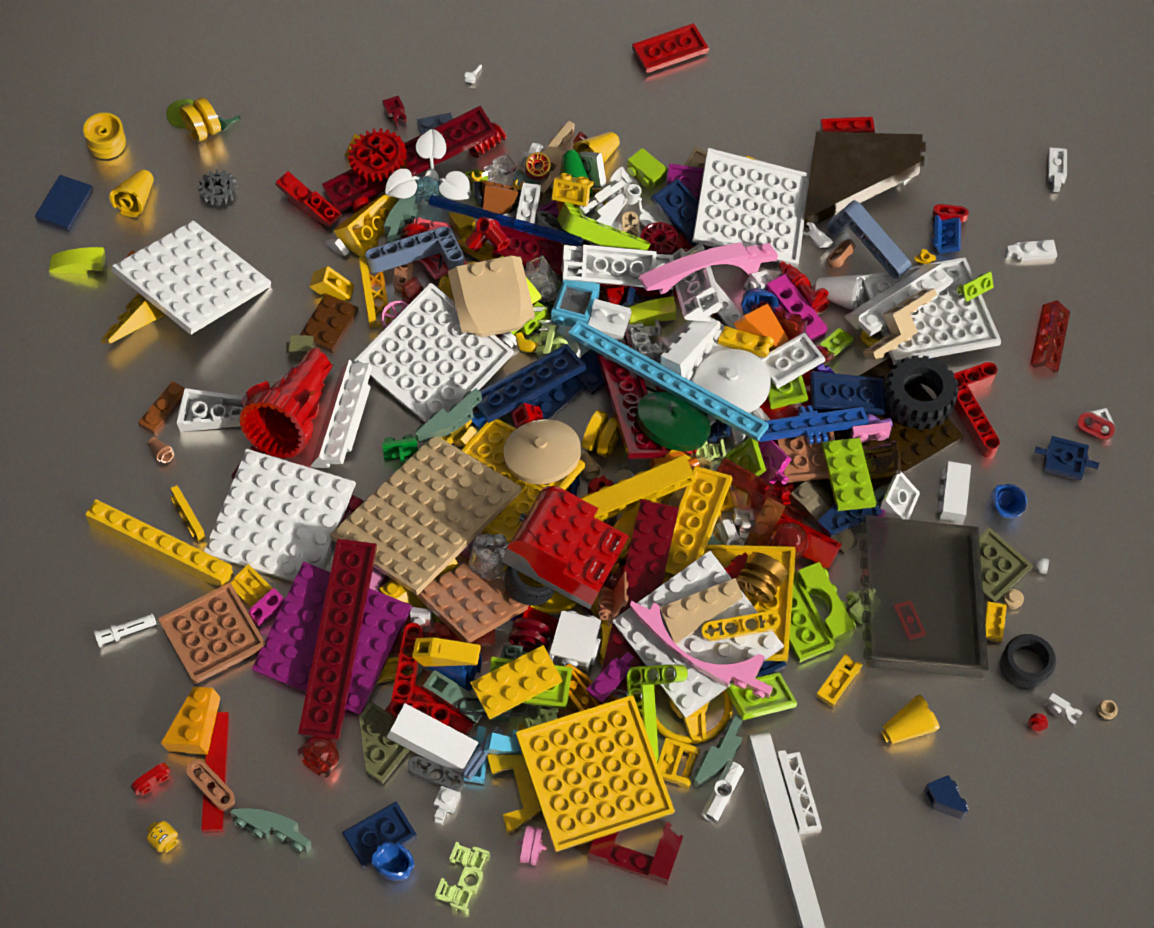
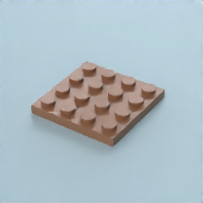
M478 556L431 581L416 595L465 643H471L528 609V605L517 602V600H514L505 588L504 580Z
M230 582L158 618L160 625L194 685L252 656L266 645Z

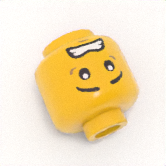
M167 821L153 822L147 829L146 840L157 852H169L178 843V833Z

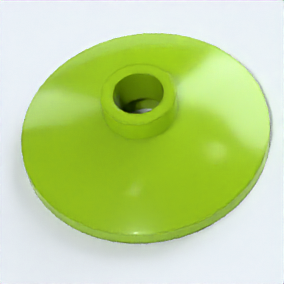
M179 99L168 106L166 117L171 125L178 128H186L179 109L186 104L193 106V100Z

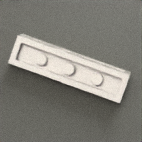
M786 750L778 751L776 756L798 834L820 831L822 826L800 752L787 754ZM789 760H797L798 767L795 771L791 769ZM794 777L803 781L804 785L801 790L796 788ZM800 795L808 799L809 805L807 809L802 807ZM805 815L814 819L815 826H807Z

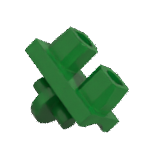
M411 434L404 435L400 440L387 437L382 442L384 460L400 458V463H403L404 457L413 456L418 451L416 437L413 438Z

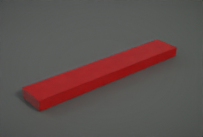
M217 712L205 763L226 784L229 712ZM210 784L208 789H213L215 785ZM203 794L202 832H223L224 811L219 810Z

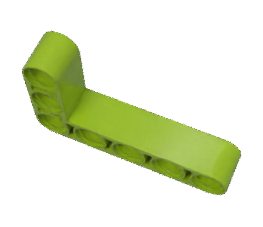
M564 202L557 218L563 230L604 247L648 251L650 243L644 239L584 216L579 207L571 203Z
M682 664L633 667L627 673L628 696H634L641 718L643 715L642 721L657 763L659 754L654 685L684 682L688 677V671Z

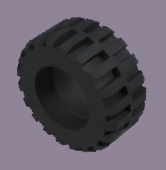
M919 355L912 356L911 359L906 357L901 362H897L888 374L884 387L885 408L888 411L890 410L889 414L892 418L896 417L898 423L901 425L904 423L909 428L917 427L918 430H924V427L928 429L934 428L935 424L939 426L944 423V420L949 418L953 411L959 391L957 379L954 378L955 375L952 370L948 371V366L944 363H939V360L936 358L929 359V356L924 355L923 357H919ZM910 384H923L932 389L937 398L931 401H919L909 396L904 387Z

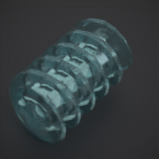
M423 176L416 181L417 190L415 195L431 205L444 209L452 201L440 193V183L432 178Z

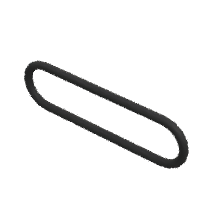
M463 698L458 702L457 708L462 714L487 715L486 712H466L460 708L462 702L480 701L479 698ZM523 703L526 706L523 712L502 713L499 716H522L528 712L529 706Z

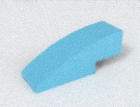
M518 730L510 731L507 736L492 732L486 738L484 752L499 755L522 754L515 735Z

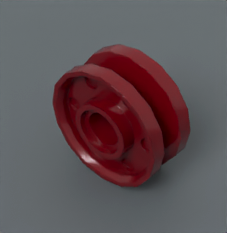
M655 222L647 225L642 230L640 238L650 243L648 251H655L656 254L672 255L677 251L678 234L674 227L667 223Z
M518 618L513 621V631L508 636V641L511 645L523 646V651L528 653L544 645L548 652L549 641L553 637V631L550 627L529 618Z

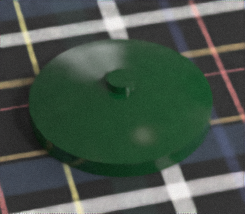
M654 392L644 396L636 409V420L641 430L657 444L672 450L693 451L699 449L706 443L711 432L710 422L702 410L669 392Z

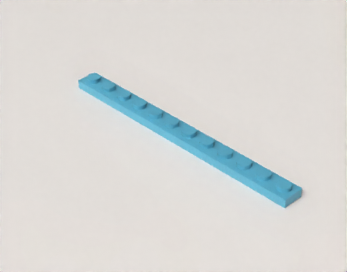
M578 320L568 332L570 338L756 441H759L768 429V423L581 320Z

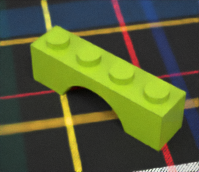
M820 562L798 570V576L808 594L821 598L828 605L830 615L825 619L824 624L834 643L852 637L856 628L855 621L852 617H849L844 601L839 599L837 588L834 584H831L827 569L823 568Z

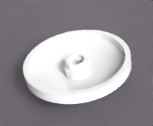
M739 349L722 350L710 355L699 365L694 378V383L748 413L762 405L769 394L771 386L770 373L766 364L758 356Z

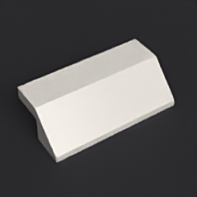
M404 704L387 735L388 739L422 757L459 773H462L478 744L472 738L407 704Z

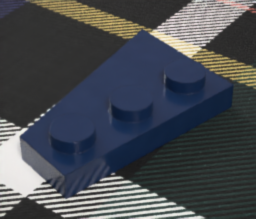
M835 504L816 522V525L829 537H832L881 516L883 511L877 506L837 511Z

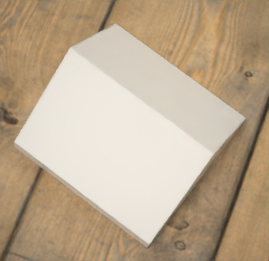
M901 472V474L893 476L880 509L885 510L884 516L907 524L920 492Z

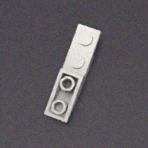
M622 192L618 196L616 194L612 195L607 200V204L601 203L594 209L595 213L591 218L610 226L621 209L625 194ZM575 235L573 243L580 244L585 239Z

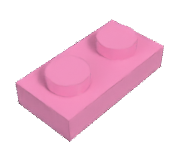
M890 422L853 426L850 439L860 438L861 443H864L868 440L881 441L889 438L891 431Z

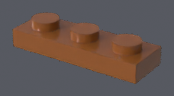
M172 381L138 421L139 426L155 435L182 402L185 388Z
M768 497L744 546H766L786 506Z

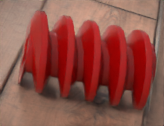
M491 122L497 131L496 136L469 148L470 153L475 158H479V154L484 155L485 151L489 152L490 147L495 148V143L500 144L501 140L505 141L507 139L505 132L498 124Z

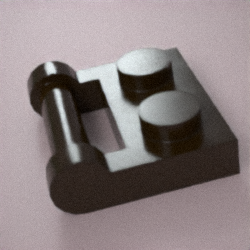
M899 441L871 448L868 446L862 447L870 479L901 474V444ZM893 451V455L871 459V455Z

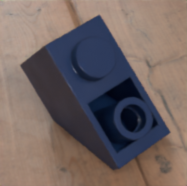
M949 775L926 785L924 793L934 810L958 819L965 818L968 812L967 802L964 798L960 797L958 786L954 780H951Z

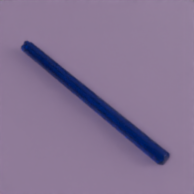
M432 195L429 198V205L476 219L481 217L495 219L501 226L567 245L579 247L582 245L583 238L439 196Z

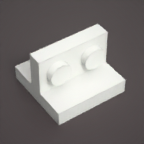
M595 299L588 325L622 342L631 317V308Z

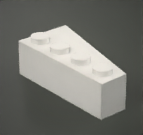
M711 318L712 322L693 320L687 328V333L682 332L679 335L678 343H672L669 346L670 351L668 353L664 352L661 355V364L690 380L695 368L699 367L705 354L710 352L714 341L719 339L722 332L720 330V321Z
M185 388L177 419L180 432L241 427L240 411L243 408L241 403L243 396Z

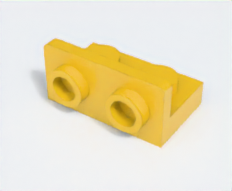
M561 173V175L554 178L552 200L586 207L589 202L590 187L593 186L594 181L588 180L587 177L575 178L571 177V174Z

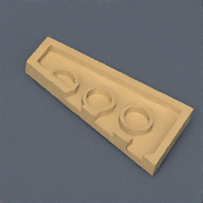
M734 578L660 607V611L671 638L677 645L681 640L696 632L705 623L710 622L718 614L723 613L740 601L743 595Z

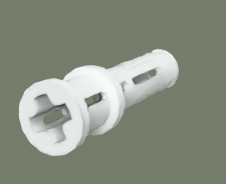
M153 613L129 622L117 626L111 624L106 629L94 630L93 632L100 648L102 644L111 641L117 642L122 636L153 625L155 626L156 621ZM144 622L143 624L127 629L128 627Z

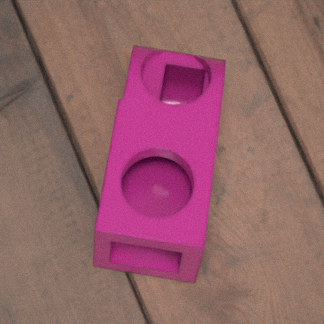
M273 588L249 610L248 614L259 627L263 626L279 613L285 599Z

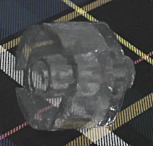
M486 534L475 537L469 559L470 569L475 574L478 572L485 579H498L503 576V573L508 568L507 564L501 562L509 545L506 537L502 534Z

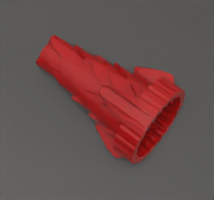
M312 348L296 367L292 366L271 388L269 382L264 380L245 392L246 395L241 399L243 408L240 411V426L245 437L260 451L270 456L291 458L300 454L312 437L313 423L311 421L318 415L319 398L322 395L321 390L325 386L324 380L334 366L327 356L320 352V349Z

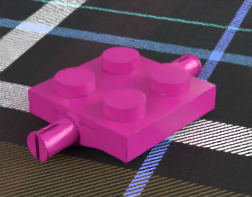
M773 440L761 442L759 448L766 471L755 479L764 488L769 490L777 479L782 484H786L789 478L783 474V471L792 459Z

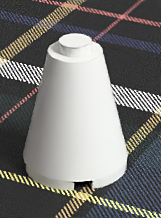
M864 275L820 277L817 281H814L813 291L825 288L829 292L826 299L853 311L857 306L862 305L865 286H862V281H865Z

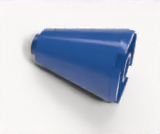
M479 654L477 665L427 666V668L432 671L436 670L465 690L470 691L473 689L471 682L476 680V673L481 672L482 656Z

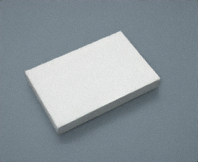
M805 332L769 352L766 358L760 357L769 370L770 381L777 389L825 362V357Z

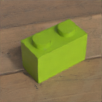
M643 148L627 160L628 173L637 178L644 187H648L651 191L667 179L668 168Z

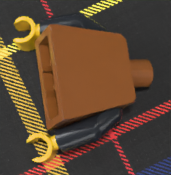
M474 171L470 174L471 180L474 181L473 195L476 205L482 213L487 214L486 218L494 219L497 216L510 214L519 206L524 181L520 183V187L517 184L518 179L512 182V186L482 180L481 183L480 179L483 176L481 171L478 173L479 178L474 176Z

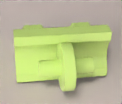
M550 325L549 331H541L540 340L546 344L537 346L536 354L539 358L568 344L564 340L565 336L556 331V325Z
M871 587L864 595L859 590L856 593L850 591L846 595L848 599L846 605L848 607L854 605L849 610V617H852L860 624H863L870 615L863 609L865 606L875 612L881 605V601L875 596L876 590Z

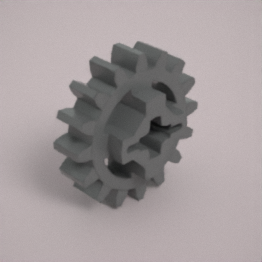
M216 169L215 173L209 171L208 176L204 174L203 180H199L198 190L200 197L204 198L205 203L210 201L211 205L217 203L220 206L221 202L227 204L228 199L233 201V196H237L236 190H238L236 178L232 177V173L226 175L225 170L219 173L218 169Z

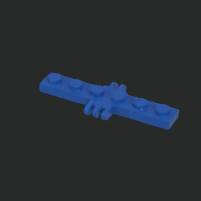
M811 405L806 406V410L804 406H801L796 417L765 421L768 423V429L759 439V442L804 435L808 444H813L814 440L815 443H820L821 439L823 442H827L828 436L826 432L868 425L869 420L863 407L818 413L817 410L813 411Z

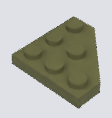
M990 527L976 539L978 590L989 602L996 603L1032 569L1033 565Z
M371 701L359 715L366 774L383 785L410 750L387 738L395 721L392 719L391 714Z

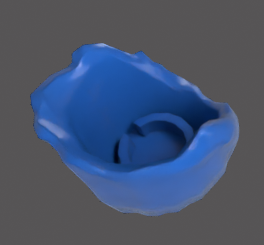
M754 288L743 294L741 308L745 314H748L768 304L775 315L779 303L777 297L761 288Z
M1008 483L997 485L992 490V504L1001 516L1010 519L1011 517L1020 516L1026 510L1027 496L1018 486Z
M383 842L372 855L371 864L373 868L389 881L406 880L415 865L410 851L398 842Z

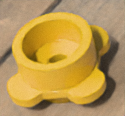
M922 249L920 254L915 256L914 260L918 265L931 264L936 260V256L931 255L926 249Z

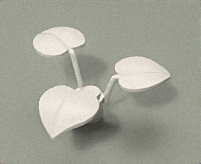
M430 129L423 134L416 143V150L419 156L425 159L430 158V170L425 173L424 179L417 176L412 177L408 169H399L389 177L386 184V195L400 199L410 198L415 194L417 183L414 180L421 181L423 184L426 183L430 188H435L440 184L439 191L447 199L465 200L472 197L469 180L462 172L452 171L446 175V179H439L438 173L434 170L433 158L441 159L445 155L446 143L442 135L434 129Z
M623 166L620 167L613 174L609 182L611 183L617 177L622 180L623 174L629 180L626 186L615 193L617 196L622 192L625 194L620 211L626 203L629 205L638 203L639 211L642 213L639 221L644 227L655 222H663L670 225L671 222L656 205L647 204L642 209L641 188L638 182ZM615 220L610 225L616 229L619 227Z

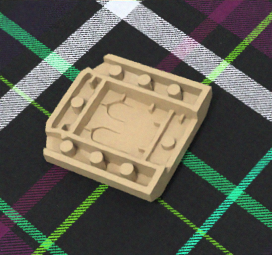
M508 256L457 266L448 271L461 333L468 332L478 337H486L521 329L526 322L535 318L521 257Z

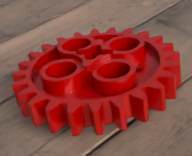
M373 128L372 133L366 130L365 136L359 134L361 139H354L355 144H350L352 150H348V160L354 174L358 173L359 178L364 176L366 181L371 177L372 182L376 178L382 181L384 176L386 179H389V174L392 175L394 170H399V165H404L403 160L406 159L405 153H407L401 137L396 136L395 132L390 134L389 129L383 132L382 128L379 129V132H376L375 128Z

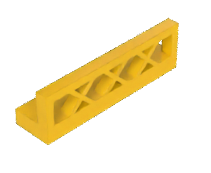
M359 257L369 328L382 327L381 321L376 322V317L380 313L382 314L383 309L388 305L383 271L379 272L375 277L372 276L368 271L366 257ZM374 283L381 286L378 292L371 289ZM377 298L384 301L380 308L374 304ZM387 317L386 324L391 322V318Z

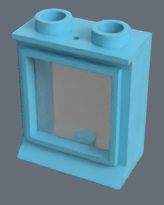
M563 280L551 312V322L572 328L578 320L588 324L594 300L599 297L600 284Z

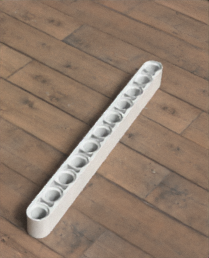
M770 732L748 735L749 748L799 928H825Z

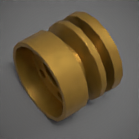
M752 552L745 563L746 569L740 571V576L736 578V581L744 594L758 602L770 604L778 592L776 586L783 584L788 571L772 557L760 552Z

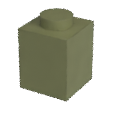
M291 335L290 342L286 343V353H289L290 360L300 361L309 350L315 347L313 336Z

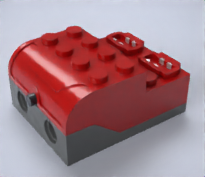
M546 486L540 491L527 515L522 513L519 519L522 523L509 543L501 562L590 609L629 536L595 518L599 509L596 506L560 487Z

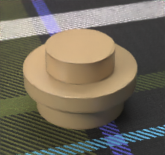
M1010 589L1005 593L1004 601L1008 607L1018 608L1023 604L1024 596L1019 590Z
M1103 700L1099 703L1097 712L1102 718L1110 720L1117 715L1118 707L1112 700Z

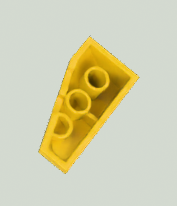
M384 192L346 219L333 231L347 249L360 257H366L365 254L369 249L378 246L380 236L385 233L384 224L398 201L395 197L387 196L386 192Z
M137 293L126 305L127 311L117 317L119 322L113 324L108 329L100 342L102 344L112 343L158 318L164 317L166 314L140 293Z

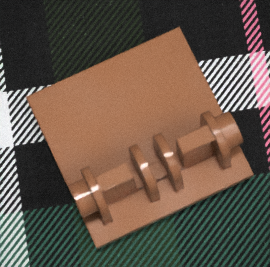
M624 572L613 590L604 586L599 592L598 615L602 620H608V627L619 616L621 608L625 607L628 602V595H626L628 588L626 572Z

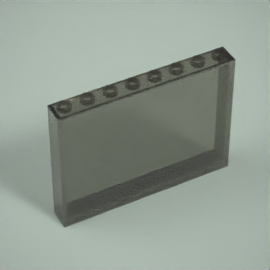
M866 515L858 525V533L861 534L859 551H861L862 557L860 558L859 567L862 569L860 586L863 587L861 604L864 605L862 623L865 624L862 638L865 641L863 658L866 660V667L982 678L988 672L989 667L979 527Z

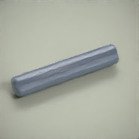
M494 726L489 733L493 732L503 735V730L498 726ZM486 739L462 771V775L468 780L472 779L487 758V755H489V753L484 752Z

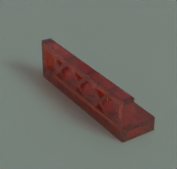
M1058 300L1042 305L1030 363L1034 368L1045 365L1053 373L1059 372L1070 317V311Z

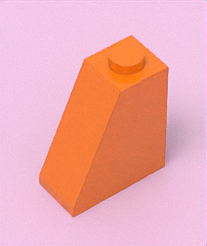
M768 304L744 315L733 323L738 330L761 337H771L774 343L769 348V352L789 341Z

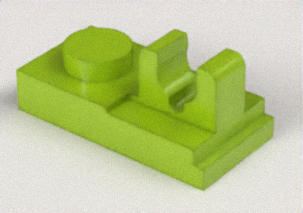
M839 327L822 341L818 348L822 350V355L825 357V361H827L829 356L834 358L848 347L854 337Z

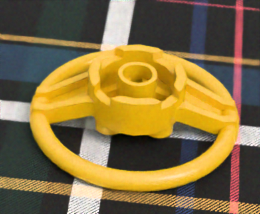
M724 690L725 709L723 716L713 729L706 732L705 713L707 712L709 702L685 719L669 698V704L676 713V716L684 719L689 736L679 735L668 730L656 717L657 731L666 738L686 744L706 742L716 737L726 727L732 715L733 703L726 690Z

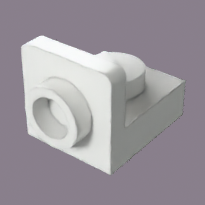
M767 270L751 273L744 284V288L747 291L754 288L766 290L767 283L774 279Z

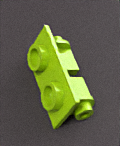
M991 271L980 274L977 278L964 285H959L956 289L957 293L963 295L965 302L994 288Z

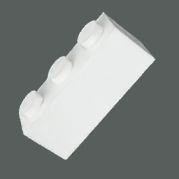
M948 461L946 468H942L941 479H944V484H941L939 496H942V501H939L937 512L940 513V520L963 524L967 511L971 465Z

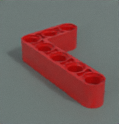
M985 362L954 373V378L958 382L957 388L959 389L954 409L980 454L985 458H992L996 455L1000 440L972 391L989 386L994 382L998 368L992 362Z
M409 623L404 629L390 704L391 717L396 721L399 714H396L395 710L403 708L404 704H407L419 711H424L426 715L436 719L435 716L437 714H444L445 718L438 721L448 725L450 717L446 706L412 701L419 662L412 656H406L405 653L407 651H414L416 638H423V633L419 624ZM411 632H417L418 636L410 637L409 634ZM404 670L412 671L410 675L402 674ZM400 689L408 690L404 695L398 693Z

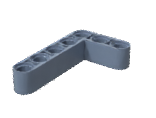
M851 201L827 223V230L835 237L849 227L894 279H899L911 268L909 259L858 201Z
M445 226L369 249L365 254L368 269L372 273L385 271L441 253L449 271L457 266L465 265L463 252L452 230Z

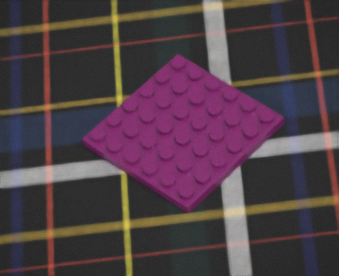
M303 561L265 640L266 645L261 648L252 667L254 672L306 693L330 577L329 571ZM369 588L346 705V710L360 715L366 708L412 609V605Z

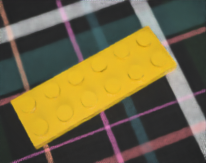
M697 466L694 467L693 474L697 482L687 486L681 500L665 575L674 577L704 555L732 482L731 475Z

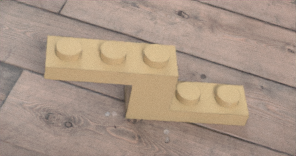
M568 121L565 126L562 125L556 137H552L547 148L541 151V153L548 156L551 164L546 181L540 183L539 201L543 204L553 193L554 178L560 175L562 155L565 154L561 150L574 135L575 124L571 121Z
M923 288L883 313L882 315L890 335L864 350L865 358L881 359L886 352L897 349L900 343L911 340L912 336L918 332L910 314L917 311L919 306L930 303L931 299L937 296L935 288Z

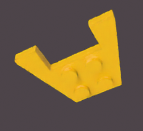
M489 754L487 756L492 774L513 769L523 809L502 814L507 833L510 834L542 811L523 755Z

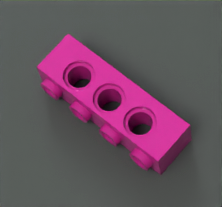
M786 274L767 283L766 291L772 293L778 299L779 306L776 309L777 312L786 319L787 325L793 328L797 336L805 332L813 343L825 337L827 326Z

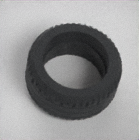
M508 566L504 576V585L509 595L514 600H517V602L529 606L542 605L554 594L555 590L547 586L535 588L526 585L517 574L519 571Z
M1021 634L1011 639L1001 656V668L1005 677L1012 684L1025 689H1033L1045 684L1056 667V655L1050 643L1042 637L1033 634ZM1018 650H1029L1036 653L1043 662L1044 670L1037 673L1023 671L1014 662L1013 653Z

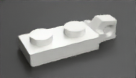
M1049 147L1048 182H1052V192H1059L1061 183L1064 184L1067 177V149Z
M1054 240L1019 242L1007 246L1005 251L1006 258L1017 257L1021 261L1055 259L1057 257Z

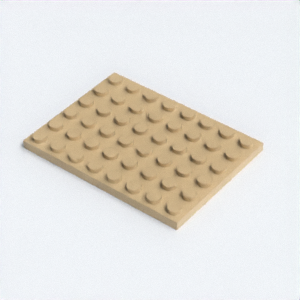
M434 437L429 439L330 534V537L335 542L339 538L376 543L377 551L374 567L418 595L522 492L521 486L440 437Z

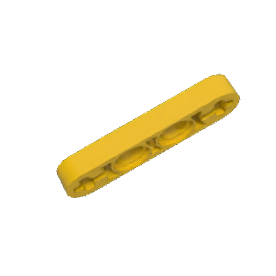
M766 611L710 621L703 625L702 636L706 641L713 642L774 631L780 625V616L777 612ZM769 616L777 620L773 626H770V623L767 622L763 623L764 628H760L759 618L761 617L762 622L767 621ZM749 619L757 623L756 628L753 630L747 629L745 626V622ZM728 623L736 625L737 630L734 633H728L725 630V626ZM719 625H722L723 635H720V631L714 632V636L705 633L708 631V627H712V630H718Z

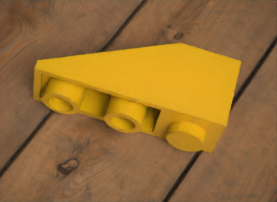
M416 638L412 657L424 667L477 665L481 646L440 638Z

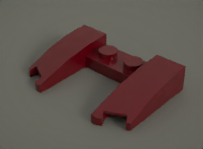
M666 822L653 857L615 844L619 832L594 839L588 853V859L668 885L683 835L681 834L678 837L670 829L672 825Z

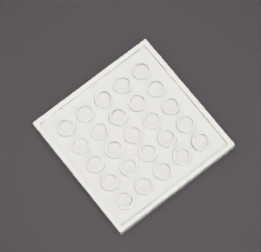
M708 148L692 242L711 247H720L740 242L744 247L770 243L778 254L777 260L772 262L780 263L784 261L787 265L791 264L797 268L800 258L810 174Z
M191 221L112 266V272L190 335L266 290L271 285L269 279L195 221Z
M965 257L931 263H942L941 269L953 279V283L940 291L936 299L911 314L918 333L914 334L911 340L900 343L897 349L889 351L894 365L906 357L911 359L912 356L916 355L933 358L999 346L1001 344V339L982 295L965 302L964 296L959 295L956 291L959 285H964L974 279ZM924 265L911 267L899 279H894L887 271L864 275L865 281H862V285L865 286L868 301ZM889 329L884 332L881 331L883 338L890 335Z
M430 283L354 360V363H370L372 366L370 377L426 424L434 412H439L443 408L449 413V409L454 404L461 402L463 396L468 391L472 392L475 388L480 390L514 354V351L495 335L478 337L473 333H461L454 301Z
M246 449L204 552L224 562L240 567H245L249 564L257 572L293 583L303 561L323 569L333 544L330 534L340 525L356 483L349 479Z
M709 551L637 604L651 609L653 603H656L660 608L729 581L732 578L712 552ZM741 591L743 598L723 613L718 614L711 621L758 612ZM630 608L613 620L615 626L645 666L682 664L687 668L688 677L684 682L660 684L685 719L727 689L726 686L697 671L669 650L641 623ZM660 611V615H661V618H662L663 625H664V627H665V629H666L668 635H669L670 638H671V635H670V633H669V631H668V628H667V626H666V623H665L664 618H663V616H662V613H661V611ZM761 617V618H759V620H760V628H764V627H763V623H766V622H765V621L762 622V617ZM749 619L745 622V626L747 629L753 630L756 628L757 623ZM728 623L725 626V630L728 633H734L737 627L733 623ZM719 625L718 630H712V627H708V631L705 633L714 636V632L720 631V635H723L722 625ZM703 626L677 644L688 655L711 664H735L748 660L758 654L764 655L765 661L784 647L773 631L709 642L702 636ZM731 681L728 687L734 684V682Z

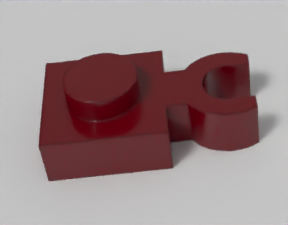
M399 95L382 100V105L388 117H393L395 126H398V119H402L404 123H407L405 107Z

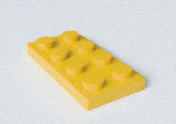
M544 645L472 681L471 685L490 720L563 681Z

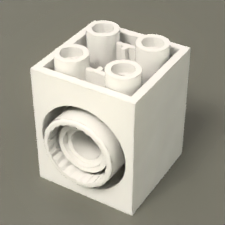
M562 610L550 650V658L553 664L564 667L571 664L589 676L591 665H595L599 653L601 620L591 615L583 616L574 611Z

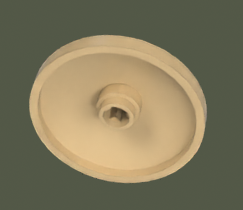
M550 419L535 420L518 427L508 437L504 446V459L510 473L517 479L531 484H548L566 477L575 469L581 457V445L576 432L567 424Z

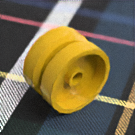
M201 96L193 101V106L186 104L180 107L179 112L182 121L196 142L199 143L207 139L208 134L215 135L221 132L219 119L206 98Z
M98 113L92 115L84 123L83 133L88 150L93 156L100 159H110L122 153L126 146V138L121 120L116 115Z
M597 410L586 428L581 447L590 452L597 448V454L607 459L614 450L620 436L615 416L608 420L606 412Z

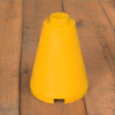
M607 132L577 141L573 147L578 153H602L604 164L618 148L620 142L619 137L615 133Z
M141 169L115 187L109 195L112 206L120 209V213L127 217L135 218L141 214L154 182L152 174L147 170Z
M919 694L882 726L883 731H881V735L886 743L890 741L891 744L936 732L940 726L934 713L928 708V703Z

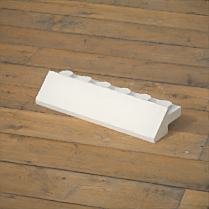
M698 244L687 252L681 248L672 254L673 261L704 251L705 247L702 244ZM711 266L697 270L675 284L682 313L686 320L712 322L710 315L718 312L723 307Z
M564 245L561 266L563 280L644 287L639 280V276L672 262L673 255L656 254L655 251L613 247Z
M942 263L926 264L845 315V319L856 329L861 327L869 336L880 330L884 332L888 330V327L882 315L883 313L923 288H935L937 296L931 299L933 301L938 297L940 291L953 283V279L941 269Z
M349 359L341 368L310 465L312 468H329L330 464H343L346 452H351L370 391V386L368 385L372 370L370 363H352Z

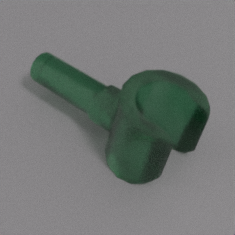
M238 115L227 120L218 117L221 130H226L229 124L240 120L241 117Z

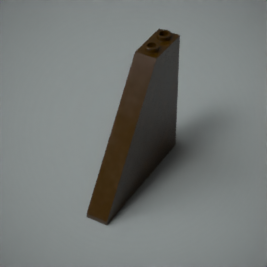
M816 132L804 214L805 228H810L807 222H812L816 225L835 216L853 200L861 203L920 174L921 166H924L925 156H922V152H926V141H923V134Z

